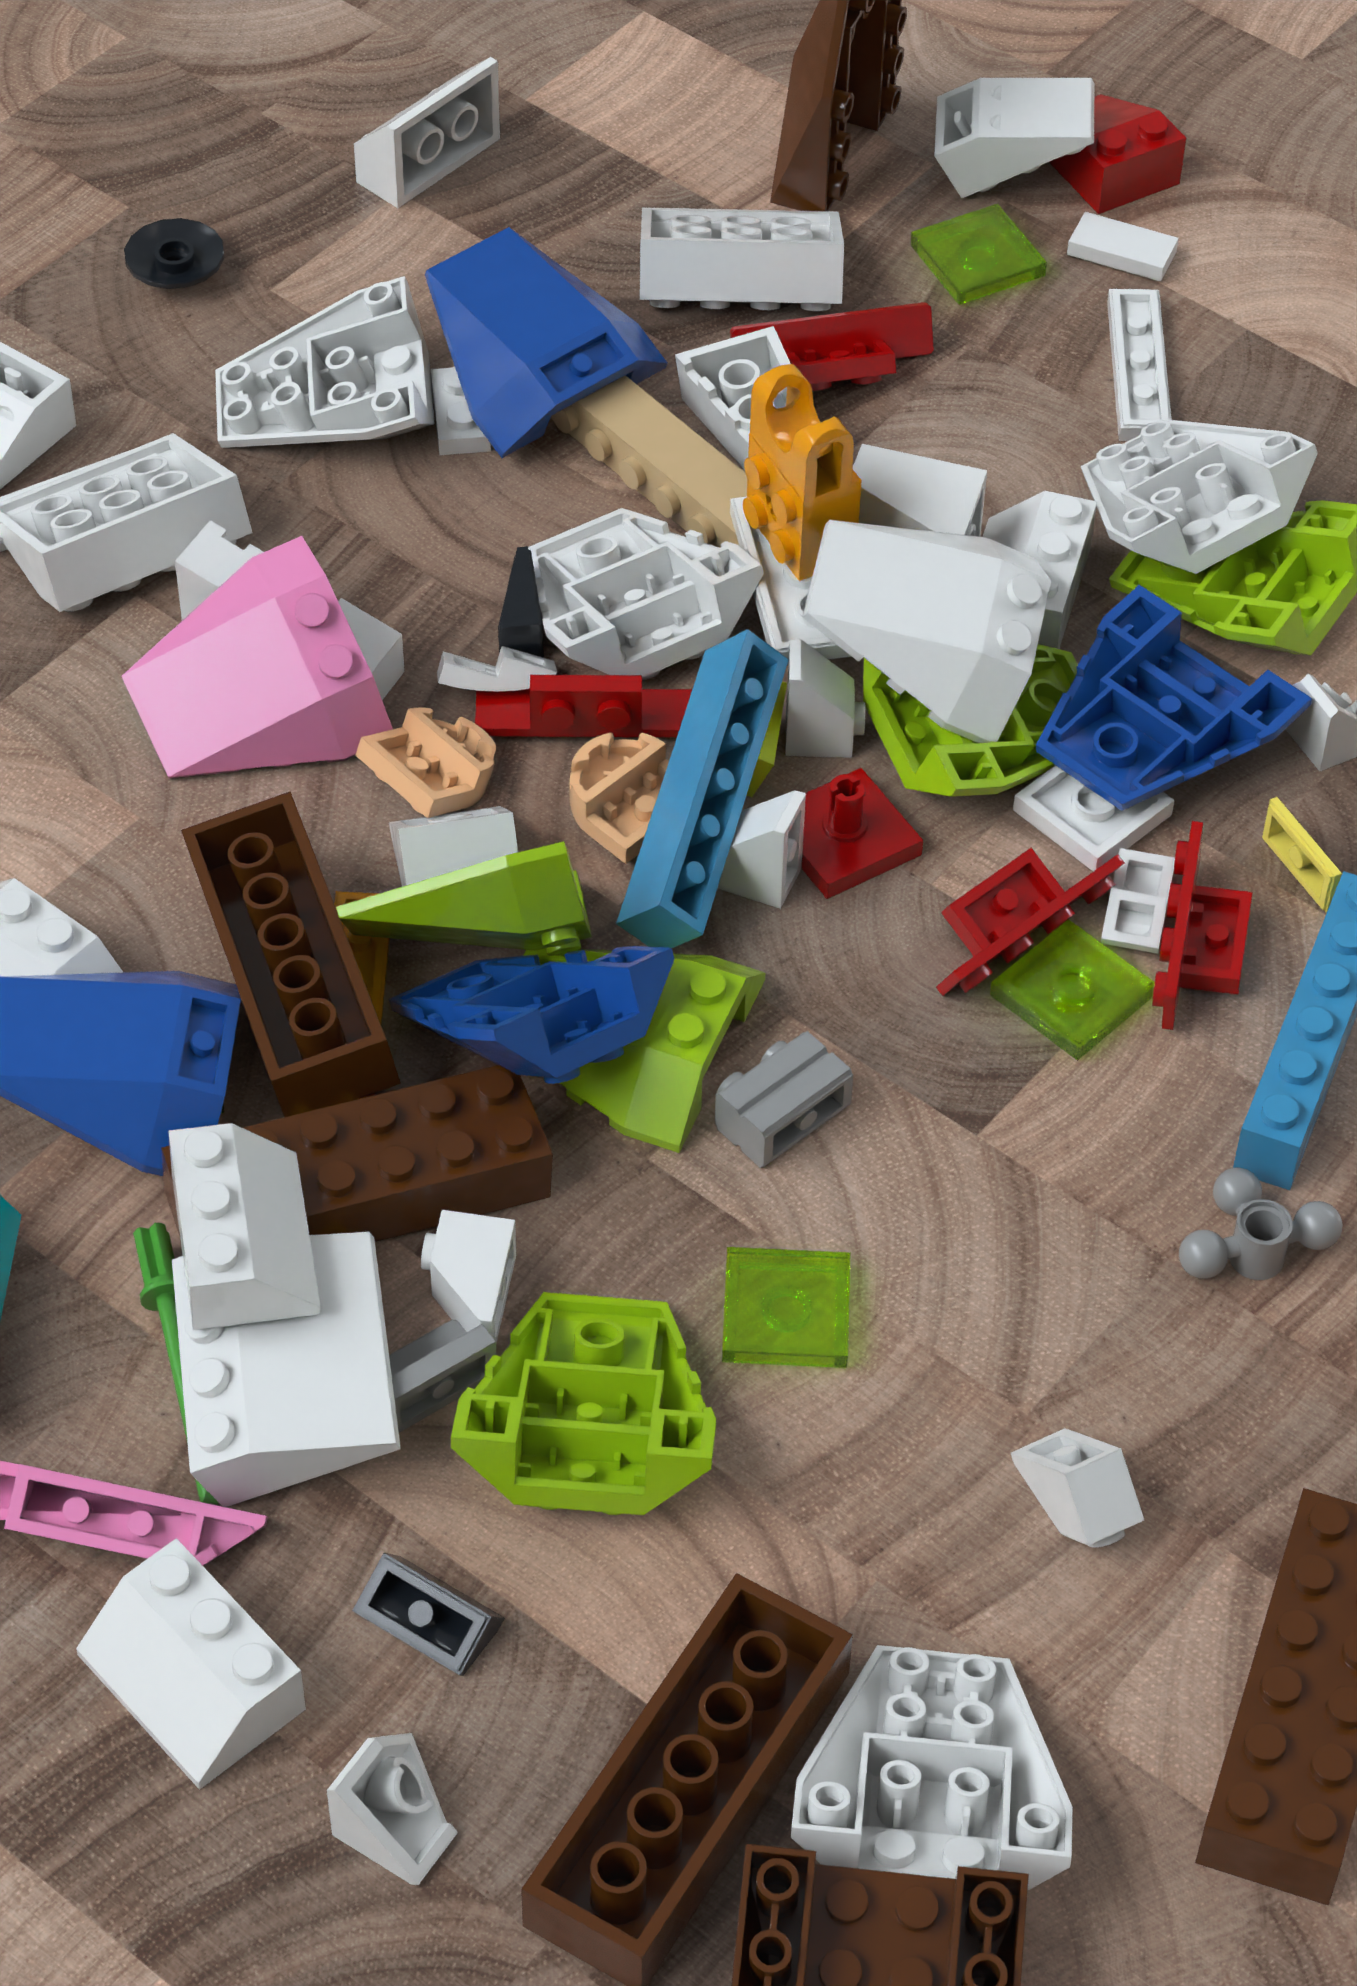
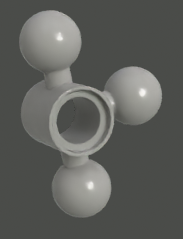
M1240 1167L1230 1168L1221 1173L1216 1179L1213 1187V1196L1217 1206L1223 1212L1237 1216L1233 1236L1222 1238L1217 1233L1205 1229L1193 1231L1181 1242L1179 1261L1188 1274L1200 1279H1208L1218 1275L1225 1268L1228 1259H1230L1233 1268L1246 1278L1253 1280L1270 1279L1282 1270L1289 1244L1300 1242L1312 1250H1324L1334 1245L1342 1233V1218L1332 1205L1322 1201H1313L1303 1205L1297 1211L1292 1221L1291 1215L1282 1205L1271 1200L1261 1199L1262 1186L1253 1172Z

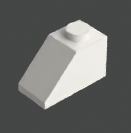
M790 639L785 756L852 758L853 736L864 735L865 702H855L854 678L802 639Z
M794 790L741 811L718 889L781 909L802 868L806 793Z
M442 1210L436 1234L427 1232L422 1248L421 1269L430 1270L431 1290L434 1299L452 1320H457L466 1332L482 1324L496 1342L516 1259L515 1220Z
M1064 1428L1011 1452L1014 1465L1060 1534L1089 1547H1103L1122 1539L1125 1535L1124 1529L1144 1521L1121 1448Z

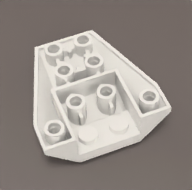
M405 276L387 282L376 283L368 288L358 290L215 370L217 436L221 448L387 439L435 424L429 353Z
M1160 420L1148 424L1141 430V435L1124 444H1113L1101 449L1096 454V458L1082 465L1081 469L1094 501H1097L1096 507L1110 539L1133 552L1197 574L1286 526L1318 453L1315 444L1290 432L1177 420Z
M877 1645L797 1777L791 1838L804 1850L816 1851V1860L821 1865L955 1879L958 1866L1029 1874L1028 1890L1070 1868L1073 1807L1010 1659L978 1654L969 1655L910 1647L901 1648Z

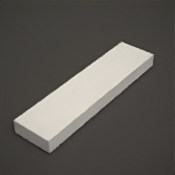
M1109 289L1107 306L1119 441H1129L1141 435V430L1150 423L1160 420H1172L1159 290Z

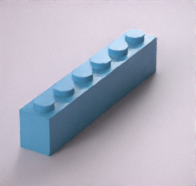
M749 629L705 650L616 922L618 926L649 947L674 948L702 936L706 927L789 659Z
M1345 871L1342 873L1240 1132L1233 1168L1248 1169L1257 1176L1259 1181L1287 1190H1291L1357 1017V875Z

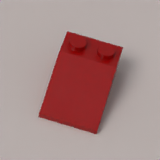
M1100 94L1094 97V143L1086 146L1076 154L1064 155L1049 163L1098 214L1180 184L1186 137L1160 110Z

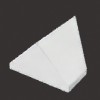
M1307 674L1300 682L1292 686L1312 698L1311 706L1285 730L1320 772L1357 757V700L1349 707L1352 700L1347 693L1343 692L1339 695L1328 683L1324 682L1321 685L1314 676Z
M412 1733L367 1738L327 1789L332 1835L409 1884H420L458 1833L445 1819Z

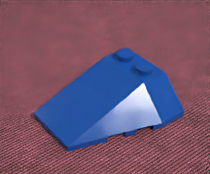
M1138 585L1102 618L1097 628L1096 638L1087 655L1083 654L1067 693L1062 694L1036 743L1037 753L1121 811L1276 739L1311 706L1312 701L1311 697L1270 670L1264 672L1253 684L1248 686L1180 641L1182 612L1141 585Z
M625 946L616 947L612 950L613 952L594 961H587L585 950L566 953V962L549 961L543 965H540L538 955L475 960L388 1000L393 1012L517 1075L544 1077L545 1083L555 1084L576 1078L580 1075L579 1067L587 1063L605 1062L620 1057L624 1054L623 1046L646 1035L674 962V955L671 947Z

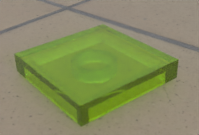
M998 203L911 232V247L958 305L1046 276V260Z
M1068 919L991 982L990 995L1078 1061L1153 998L1155 982Z
M727 1247L722 1362L847 1368L851 1252Z

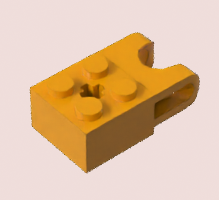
M785 364L759 376L752 388L748 458L744 461V469L747 476V498L743 500V511L749 525L753 529H759L768 540L776 560L781 564L785 563L796 578L801 581L813 576L825 524L829 520L859 523L862 480L852 469L854 453L853 436L838 417L833 416L826 421L820 422L814 407L811 384L795 365ZM787 387L786 406L775 408L773 406L775 397L781 390Z

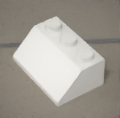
M489 57L463 71L355 142L356 182L396 208H399L500 139L498 61Z
M1043 491L988 519L983 537L1035 558L1051 580L1038 641L1040 645L1060 648L1091 549L1097 501Z
M233 1123L169 1130L172 1179L193 1330L321 1314L296 1152Z
M177 1538L122 1577L76 1648L77 1655L199 1790L306 1710L301 1670Z

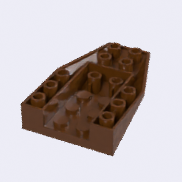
M902 0L819 1L793 55L770 203L798 211H829L835 200L841 201L843 199L849 182V173L843 171L844 161L851 145V133L846 132V123L878 131L888 114L893 115L899 106L902 89L901 86L896 85V77L904 59V47L899 46V36L904 29L907 19V8L902 6Z
M746 1844L731 1986H1021L1029 1874L958 1866L955 1879L815 1864L816 1851Z

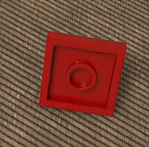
M862 768L848 774L838 775L832 781L806 792L801 869L826 899L922 855L923 839Z

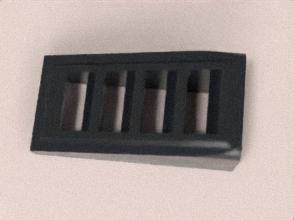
M528 546L517 547L498 625L499 653L501 647L504 646L544 658L543 625L531 550H528Z

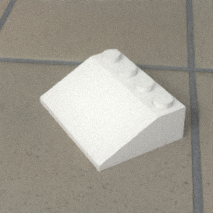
M642 208L640 300H650V305L653 307L673 308L680 306V301H700L701 307L724 309L730 307V302H750V307L754 309L775 310L780 308L781 303H801V308L804 310L825 311L831 308V304H842L844 239L839 212Z
M174 433L0 502V534L3 537V543L39 596L59 612L81 610L89 606L93 602V598L110 591L132 589L140 584L142 578L159 571H175V560L210 520L227 530L224 539L234 545L237 539L253 533L237 475ZM154 453L157 454V456L144 458ZM133 462L123 471L113 475L99 476ZM84 482L78 489L68 493L48 496ZM38 500L28 509L10 516L5 514L8 511Z
M370 1232L309 1235L321 1305V1314L193 1330L183 1256L172 1259L190 1473L223 1507H228L401 1449L375 1239Z

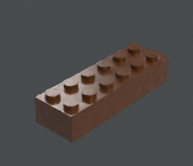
M291 791L182 829L181 832L284 1117L357 1100L401 1084L384 1031L341 920L338 917L337 910Z
M499 1065L243 1127L254 1134L296 1152L309 1235L370 1232L375 1242L436 1227L439 1224L442 1210L483 1215L551 1197L553 1153L521 1075H517ZM170 1146L161 1147L164 1191L180 1236L172 1179Z
M1303 1488L1205 1822L1195 1863L1329 1906L1357 1808V1504Z
M736 1573L522 1887L523 1927L626 1986H647L849 1675L853 1634Z

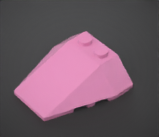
M303 536L249 559L121 676L169 779L237 772L241 769L260 767L292 766V764L318 761H344L356 755L361 737L393 729L370 668L326 574Z

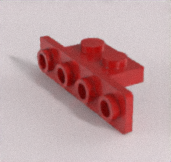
M926 302L732 327L730 330V338L774 326L790 363L795 365L808 380L812 391L828 389L832 386L833 381L851 379V382L855 384L879 382L881 375L896 373V358L931 354L934 350L931 306Z
M530 675V689L500 692L476 691L475 724L481 727L489 736L597 737L606 733H612L614 737H639L641 733H645L654 737L677 738L692 689H642V675Z
M1192 821L1189 841L1178 840L1174 874L1183 875L1182 884L1171 883L1167 918H1175L1176 923L1175 928H1163L1159 959L1161 962H1169L1168 972L1156 971L1152 1006L1163 1007L1162 1029L1174 1030L1180 988L1239 995L1253 892L1196 885L1203 834V822Z
M1032 847L948 905L941 912L974 957L962 964L936 986L937 990L942 996L958 985L965 993L972 990L994 973L988 966L990 962L1001 955L1008 964L1035 943L1029 936L1032 932L1042 926L1047 934H1050L1076 914L1070 907L1074 902L1082 897L1090 905L1113 888L1116 884L1110 876L1124 865L1125 862L1117 854L1074 886L1064 891Z

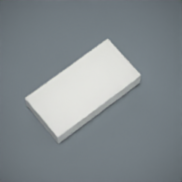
M1084 212L1068 241L1067 255L1161 281L1177 252L1179 238Z

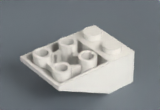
M979 78L937 97L934 156L960 197L964 198L976 192L988 191L998 183L1021 173H1031L1041 165L1064 155L1076 154L1086 146L1094 143L1095 83L1092 78Z
M0 342V489H2L76 426L70 379Z

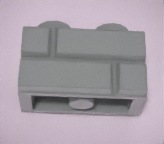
M808 1031L803 1032L788 1044L785 1041H778L765 1052L760 1064L744 1075L741 1072H735L721 1083L717 1090L715 1101V1124L717 1130L735 1146L739 1145L741 1151L759 1168L765 1167L851 1104L853 1086L851 1068L834 1053L831 1052L829 1054L826 1046Z

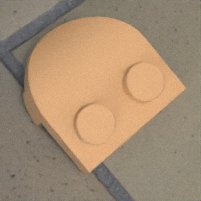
M418 707L407 710L402 727L361 737L355 756L373 770L380 780L389 784L404 797L414 810L423 814L426 818L473 806L484 795L495 765L494 754L496 751L495 742L481 727L464 717H459L453 725L432 719L433 710L431 708Z
M612 733L597 736L577 751L571 764L569 795L571 810L577 824L586 834L625 864L635 858L640 852L669 763L666 759V743L645 733H641L638 740H614Z

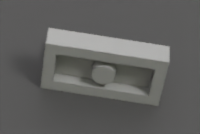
M450 1320L389 1355L399 1433L458 1399L467 1387L475 1389L485 1376V1365L493 1355H496V1341L482 1324L466 1332L457 1320Z

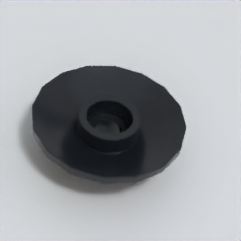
M183 218L163 219L143 226L131 235L124 248L125 264L133 277L149 286L164 289L188 288L204 282L219 270L224 260L223 240L217 232L199 221Z

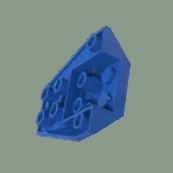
M510 227L427 269L425 272V278L471 417L501 458L542 437L553 414L625 375L638 384L665 369L668 364L636 321Z
M182 971L0 976V1096L141 1172L163 1176L161 1147L170 1146L169 1130L218 1125L226 1093L241 1003L237 985Z

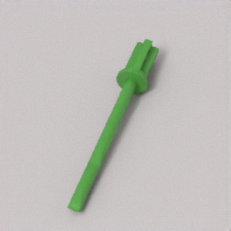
M154 1223L150 1228L139 1227L133 1233L144 1282V1289L140 1293V1302L145 1309L159 1311L187 1440L172 1259H175L166 1225ZM195 1479L200 1502L218 1504L219 1502Z

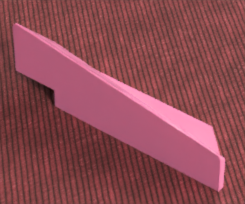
M0 1461V1520H6L4 1529L146 1559L177 1538L201 1565L205 1566L267 1525L268 1517L265 1515Z

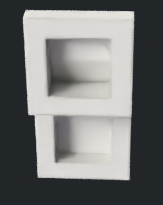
M504 646L501 647L496 666L443 651L437 670L439 684L476 691L496 692L530 689V675L557 674L553 660Z
M1120 848L1119 856L1125 864L1115 871L1113 881L1116 885L1110 891L1101 943L1158 954L1169 890L1174 873L1175 858Z

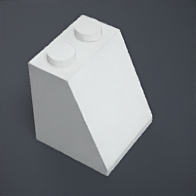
M866 444L861 445L852 468L862 480L859 523L981 536L987 470Z

